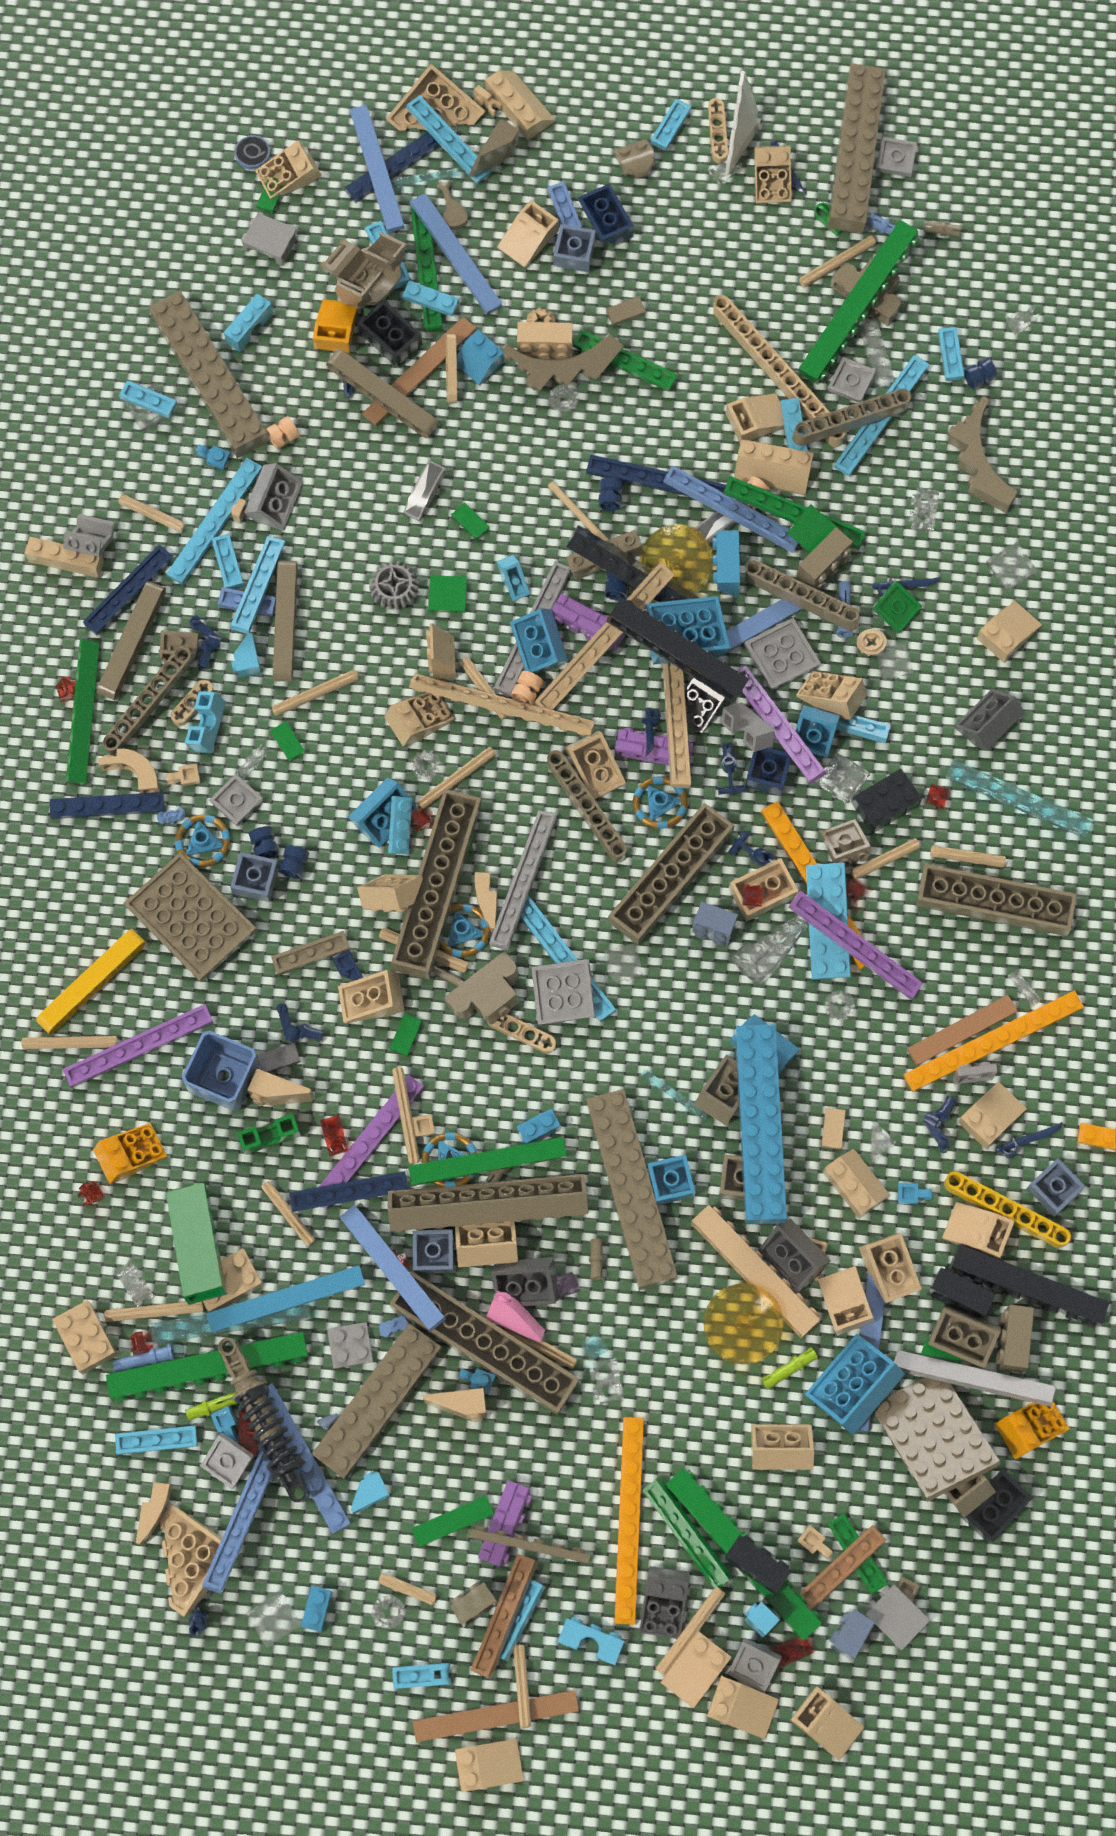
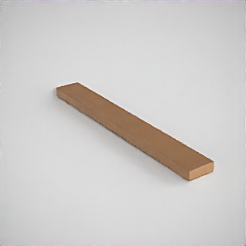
M462 317L391 386L408 397L446 360V334H456L457 350L476 331V327L466 318ZM375 402L363 412V416L374 426H377L390 414Z
M575 1690L529 1699L531 1720L579 1711ZM518 1701L412 1721L416 1742L520 1723Z

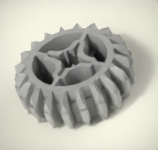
M390 561L388 566L383 563V568L377 566V572H373V578L369 580L371 584L369 590L372 591L371 597L375 598V602H381L382 608L388 605L389 610L392 606H395V609L398 610L399 605L405 608L406 602L411 604V598L416 599V593L419 592V587H417L419 580H417V574L413 573L412 567L407 569L406 563L401 566L399 561L396 565H393V562ZM396 575H401L406 579L404 580V578H399ZM393 580L395 581V584H396V586H395V591H394V589H393V587H392Z

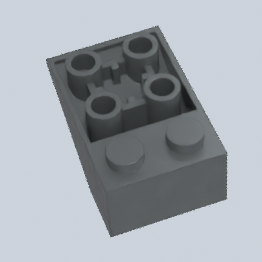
M693 678L685 690L687 724L702 734L728 699Z
M649 1566L639 1633L674 1639L680 1636L689 1583V1572Z

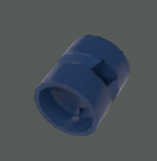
M988 357L978 361L977 365H970L963 369L965 380L973 390L981 387L984 382L989 383L997 379L995 365Z
M608 477L599 481L600 495L598 506L600 509L616 511L622 508V480Z
M607 572L606 581L608 583L605 585L604 596L615 601H619L621 597L627 599L629 593L627 586L629 584Z
M258 827L248 833L251 845H254L252 848L254 855L273 858L279 854L277 844L273 841L275 836L272 827Z
M287 845L283 854L285 860H282L278 872L289 878L301 879L304 873L303 865L307 863L310 853L301 847Z

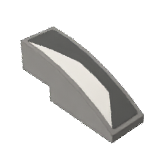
M430 460L427 462L407 501L403 514L417 521L421 520L446 474L444 467Z
M716 512L690 532V539L703 550L713 542V538H716V531H728L737 522Z

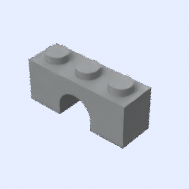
M740 702L723 708L721 724L732 733L745 731L743 743L753 752L773 746L775 730L746 705Z

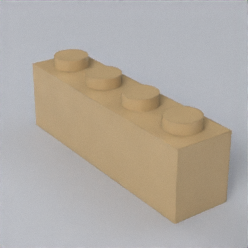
M34 537L29 538L25 550L28 562L96 578L100 577L104 565L102 554L97 557L64 549V544Z

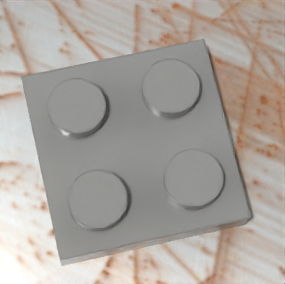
M882 137L876 171L911 177L917 142Z
M843 357L828 386V391L860 403L863 401L875 377L876 370Z
M235 774L209 801L235 826H238L263 801V798Z
M990 1062L979 1063V1066L971 1067V1064L961 1065L952 1077L953 1084L993 1080L997 1073V1066Z
M367 1322L327 1329L333 1369L373 1363Z
M221 1432L200 1467L233 1489L254 1455Z
M744 1638L728 1675L765 1693L782 1656Z

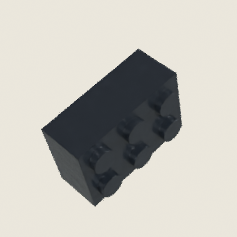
M385 300L358 322L359 333L396 368L423 345L422 334Z
M902 768L855 795L852 805L870 832L874 834L919 807L922 797Z
M941 1267L936 1273L926 1295L983 1319L996 1294L992 1293L993 1290L985 1285L980 1287L974 1284V1280L967 1276L962 1278L956 1275V1271L949 1267Z
M1003 1469L989 1482L996 1492L966 1517H963L961 1514L959 1515L988 1544H991L1033 1498Z
M739 1535L725 1556L726 1561L774 1596H776L791 1573L788 1570L789 1565L780 1559L778 1562L772 1558L773 1554L764 1547L760 1550L755 1546V1541L747 1535L744 1537Z

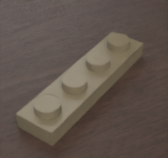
M344 931L276 954L271 956V959L279 976L350 950Z

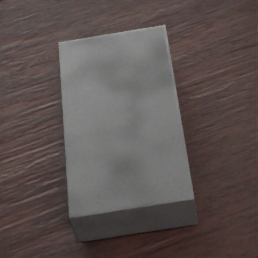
M295 1043L258 1054L262 1071L267 1073L300 1063Z

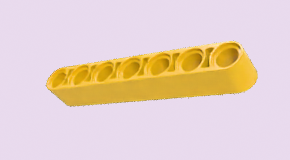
M133 929L128 930L38 1015L36 1022L48 1034H53L145 947L146 941Z
M959 1172L949 1173L944 1180V1187L948 1192L983 1210L1015 1221L1013 1226L1055 1248L1065 1247L1071 1239V1234L1066 1228ZM949 1179H957L959 1185L952 1186L949 1183ZM967 1188H974L976 1190V1195H969L967 1193ZM986 1196L993 1198L994 1204L988 1205L984 1198ZM1009 1206L1012 1213L1005 1214L1002 1207ZM1026 1215L1029 1218V1223L1021 1222L1020 1216ZM1039 1224H1043L1046 1226V1233H1042L1038 1230ZM1056 1234H1062L1065 1237V1242L1057 1241Z

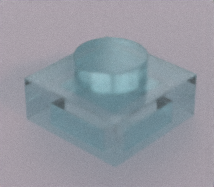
M598 1333L580 1343L590 1361L608 1351Z

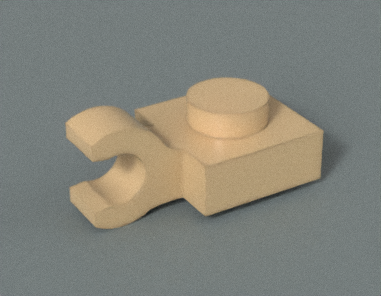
M480 85L474 89L476 103L480 106L483 105L488 109L489 114L495 116V110L492 108L497 107L501 110V103L494 100L492 95Z
M197 763L179 766V772L166 774L168 785H174L178 782H181L182 787L200 784Z
M811 1525L808 1526L797 1540L812 1555L817 1550L828 1560L833 1554V1551L823 1544L826 1538Z

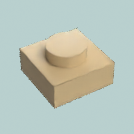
M238 499L237 504H234L231 509L234 522L239 524L242 523L245 516L244 511L247 506L245 500Z
M431 1114L412 1118L416 1138L435 1134Z

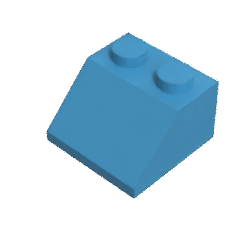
M477 330L465 341L456 357L457 367L480 386L505 362L502 355L504 352L482 332Z

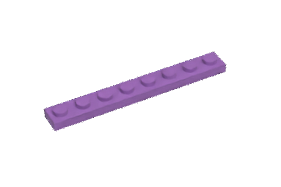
M747 666L738 670L749 679L742 690L743 695L761 719L775 730L774 736L809 783L812 784L827 774Z
M802 891L797 893L788 908L907 998L912 999L923 984Z
M204 1004L64 1068L63 1072L72 1088L214 1022Z
M408 1074L405 1081L411 1105L424 1089V1086ZM396 1091L319 1187L349 1182L400 1119Z

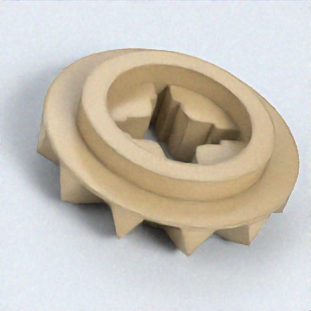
M540 307L536 310L532 309L531 313L527 315L526 322H538L537 317H540L541 319L544 318V322L555 323L553 313L548 309H541Z
M876 629L865 630L857 638V648H859L861 654L865 653L868 657L870 655L877 656L880 652L883 653L887 645L885 635ZM868 641H875V646H868Z

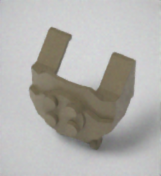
M383 232L379 233L380 237L371 246L363 249L341 239L338 247L326 261H322L319 267L324 272H329L337 278L335 292L341 302L361 309L367 305L381 303L396 287L402 278L400 265L404 258L402 252L407 247L406 243Z

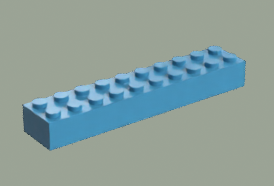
M775 1024L736 1026L735 1044L745 1225L785 1223L787 1214Z

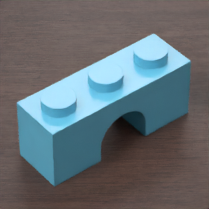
M256 294L224 331L226 343L238 352H241L251 340L253 328L257 324L263 326L272 316L271 302Z
M199 691L194 709L200 715L199 726H189L185 744L195 752L212 753L226 703L215 692Z
M761 1602L759 1605L754 1603L745 1613L747 1618L744 1621L763 1638L780 1619Z
M573 1616L571 1620L566 1618L558 1639L559 1644L577 1650L579 1643L583 1639L592 1638L599 1646L596 1658L616 1665L624 1643L623 1640H620L621 1635L613 1632L607 1635L601 1632V1627L593 1624L587 1627L582 1625L583 1620Z

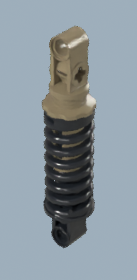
M223 1338L218 1344V1350L225 1362L227 1371L233 1379L230 1383L237 1392L233 1395L232 1399L236 1403H241L238 1409L241 1413H245L243 1416L244 1422L250 1423L248 1425L249 1432H255L252 1436L253 1440L260 1442L257 1449L260 1452H264L262 1455L263 1461H270L266 1468L270 1472L271 1481L281 1479L289 1498L293 1502L302 1503L307 1501L310 1496V1490L299 1470L306 1464V1461L297 1454L291 1456V1454L298 1450L297 1446L290 1448L286 1446V1444L293 1441V1437L288 1436L284 1439L282 1437V1434L288 1432V1427L284 1426L281 1428L280 1423L284 1421V1418L282 1416L276 1418L275 1413L279 1412V1408L271 1407L270 1404L274 1402L273 1397L267 1399V1396H269L268 1392L270 1391L267 1381H259L256 1376L257 1371L251 1370L250 1363L238 1341L232 1338ZM228 1342H232L233 1350L227 1353L225 1345ZM299 1487L304 1491L301 1499L295 1497V1490Z

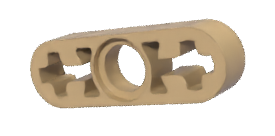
M208 680L199 681L172 710L171 719L175 725L184 726L196 714L197 710L194 707L187 706V702L190 699L197 700L201 687H207V692H213L212 684ZM183 713V717H184V718H183V719H180V718H179V719L177 720L176 715H177V714L181 715V714Z

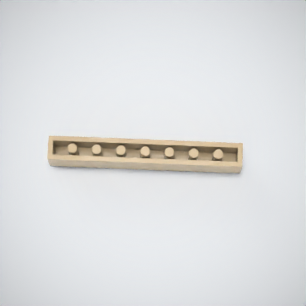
M708 1205L692 1220L691 1225L802 1339L819 1323L820 1319L818 1318L819 1314L812 1307L808 1308L804 1304L805 1299L799 1293L795 1294L790 1289L791 1285L786 1279L783 1278L781 1280L776 1275L777 1270L771 1264L767 1265L762 1260L764 1257L758 1250L755 1249L753 1251L748 1246L750 1244L743 1235L739 1236L735 1232L736 1228L731 1222H725L721 1218L722 1213L716 1207L712 1208Z

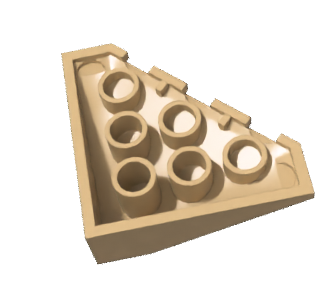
M430 64L386 120L399 131H406L409 128L425 129L406 109L407 104L419 95L449 127H456L458 124L474 125L485 110L436 67Z
M170 1504L160 1520V1529H164L166 1540L162 1541L163 1556L168 1557L169 1569H165L166 1582L168 1586H171L172 1597L168 1598L169 1606L186 1618L209 1591V1589L203 1588L202 1584L223 1537L173 1504Z

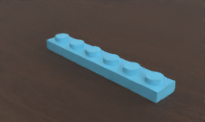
M420 95L408 103L406 109L469 175L476 161V154ZM488 169L471 177V179L478 184L489 176L491 171Z
M267 536L231 623L232 630L249 634L285 547L284 540Z

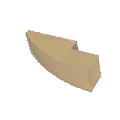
M475 872V889L479 909L490 932L493 934L496 926L497 892L490 891V873Z
M153 1482L150 1503L142 1502L136 1538L137 1544L143 1545L160 1523L170 1499L172 1490L170 1484Z

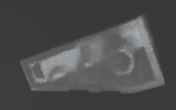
M795 917L776 927L774 933L767 936L763 934L756 943L743 945L729 956L730 960L750 980L763 983L776 972L809 923Z

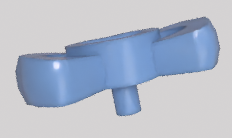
M178 808L176 811H161L157 814V820L161 824L169 822L174 824V821L183 820L186 813L182 808Z
M400 1315L392 1321L381 1322L379 1332L383 1337L388 1338L391 1333H397L399 1330L404 1331L408 1325V1320Z

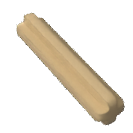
M382 1573L378 1580L379 1584L430 1605L435 1603L437 1597L435 1594L390 1575Z

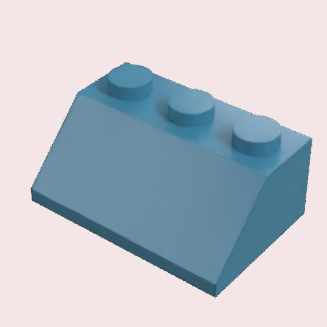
M739 530L716 531V538H713V549H716V555H713V566H717V572H713V583H717V590L739 597Z
M538 609L510 622L525 671L537 673L568 662L551 609Z
M388 777L348 816L356 828L378 848L389 839L392 796L409 797L398 782ZM413 801L411 816L419 809Z
M753 1014L742 1026L768 1024ZM776 1031L779 1076L800 1049ZM734 1034L731 1038L730 1044L736 1048Z

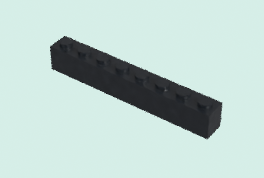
M580 525L576 527L566 546L634 588H637L653 570ZM670 580L653 599L658 602H668L700 597Z
M621 597L606 622L732 703L739 697L749 680L745 677L744 673L734 670L727 662L720 661L711 652L698 647L694 641L684 638L680 632L670 629L663 621L656 620L646 610L639 609L628 599Z
M960 1244L956 1247L949 1268L956 1271V1275L962 1278L967 1276L972 1278L976 1284L982 1285L985 1283L997 1292L1006 1291L1010 1297L1015 1299L1024 1298L1028 1300L1027 1303L1039 1307V1305L1047 1307L1046 1310L1051 1313L1058 1314L1060 1312L1065 1314V1318L1069 1320H1081L1085 1326L1090 1328L1103 1325L1110 1304L1108 1301Z

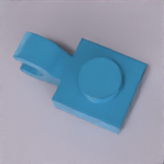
M199 444L196 452H198L197 456L206 458L208 465L224 470L231 455L230 451L213 446L210 450Z
M898 1183V1204H918V1199L932 1200L931 1189H918L917 1183Z
M477 1368L475 1374L461 1369L459 1378L471 1382V1389L483 1388L484 1393L489 1395L495 1375Z
M226 1406L211 1414L218 1433L224 1432L233 1441H240L238 1433L233 1428L238 1425L231 1406Z

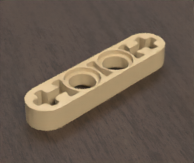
M713 98L708 103L711 153L713 161L721 164L728 157L725 110L723 101L719 98ZM714 105L718 107V114H715ZM714 120H720L722 124L720 126H715L712 122ZM720 135L723 137V140L717 142L714 140V137ZM718 148H721V157L718 155Z
M446 334L447 403H457L456 334Z
M508 1014L499 1018L503 1022L505 1018L507 1019L504 1023V1028L501 1027L502 1023L499 1021L488 1024L490 1027L540 1052L549 1054L556 1048L554 1037ZM516 1023L518 1030L515 1032L508 1031V1024ZM528 1031H533L536 1035L531 1041L526 1040L524 1037ZM539 1035L542 1036L541 1040L544 1042L550 1040L552 1047L544 1048V1044L540 1041L536 1045L535 1043L538 1041Z

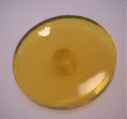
M682 524L664 526L651 534L644 543L645 553L640 555L639 561L651 569H654L662 562L675 574L670 580L691 593H697L709 580L713 569L712 549L706 538L696 529Z
M734 1284L722 1289L711 1299L705 1311L704 1332L709 1345L720 1357L735 1364H752L765 1359L777 1348L783 1335L784 1319L778 1302L768 1291L753 1284Z

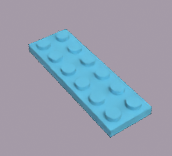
M845 863L806 865L808 897L848 926ZM809 924L812 980L851 978L850 954Z

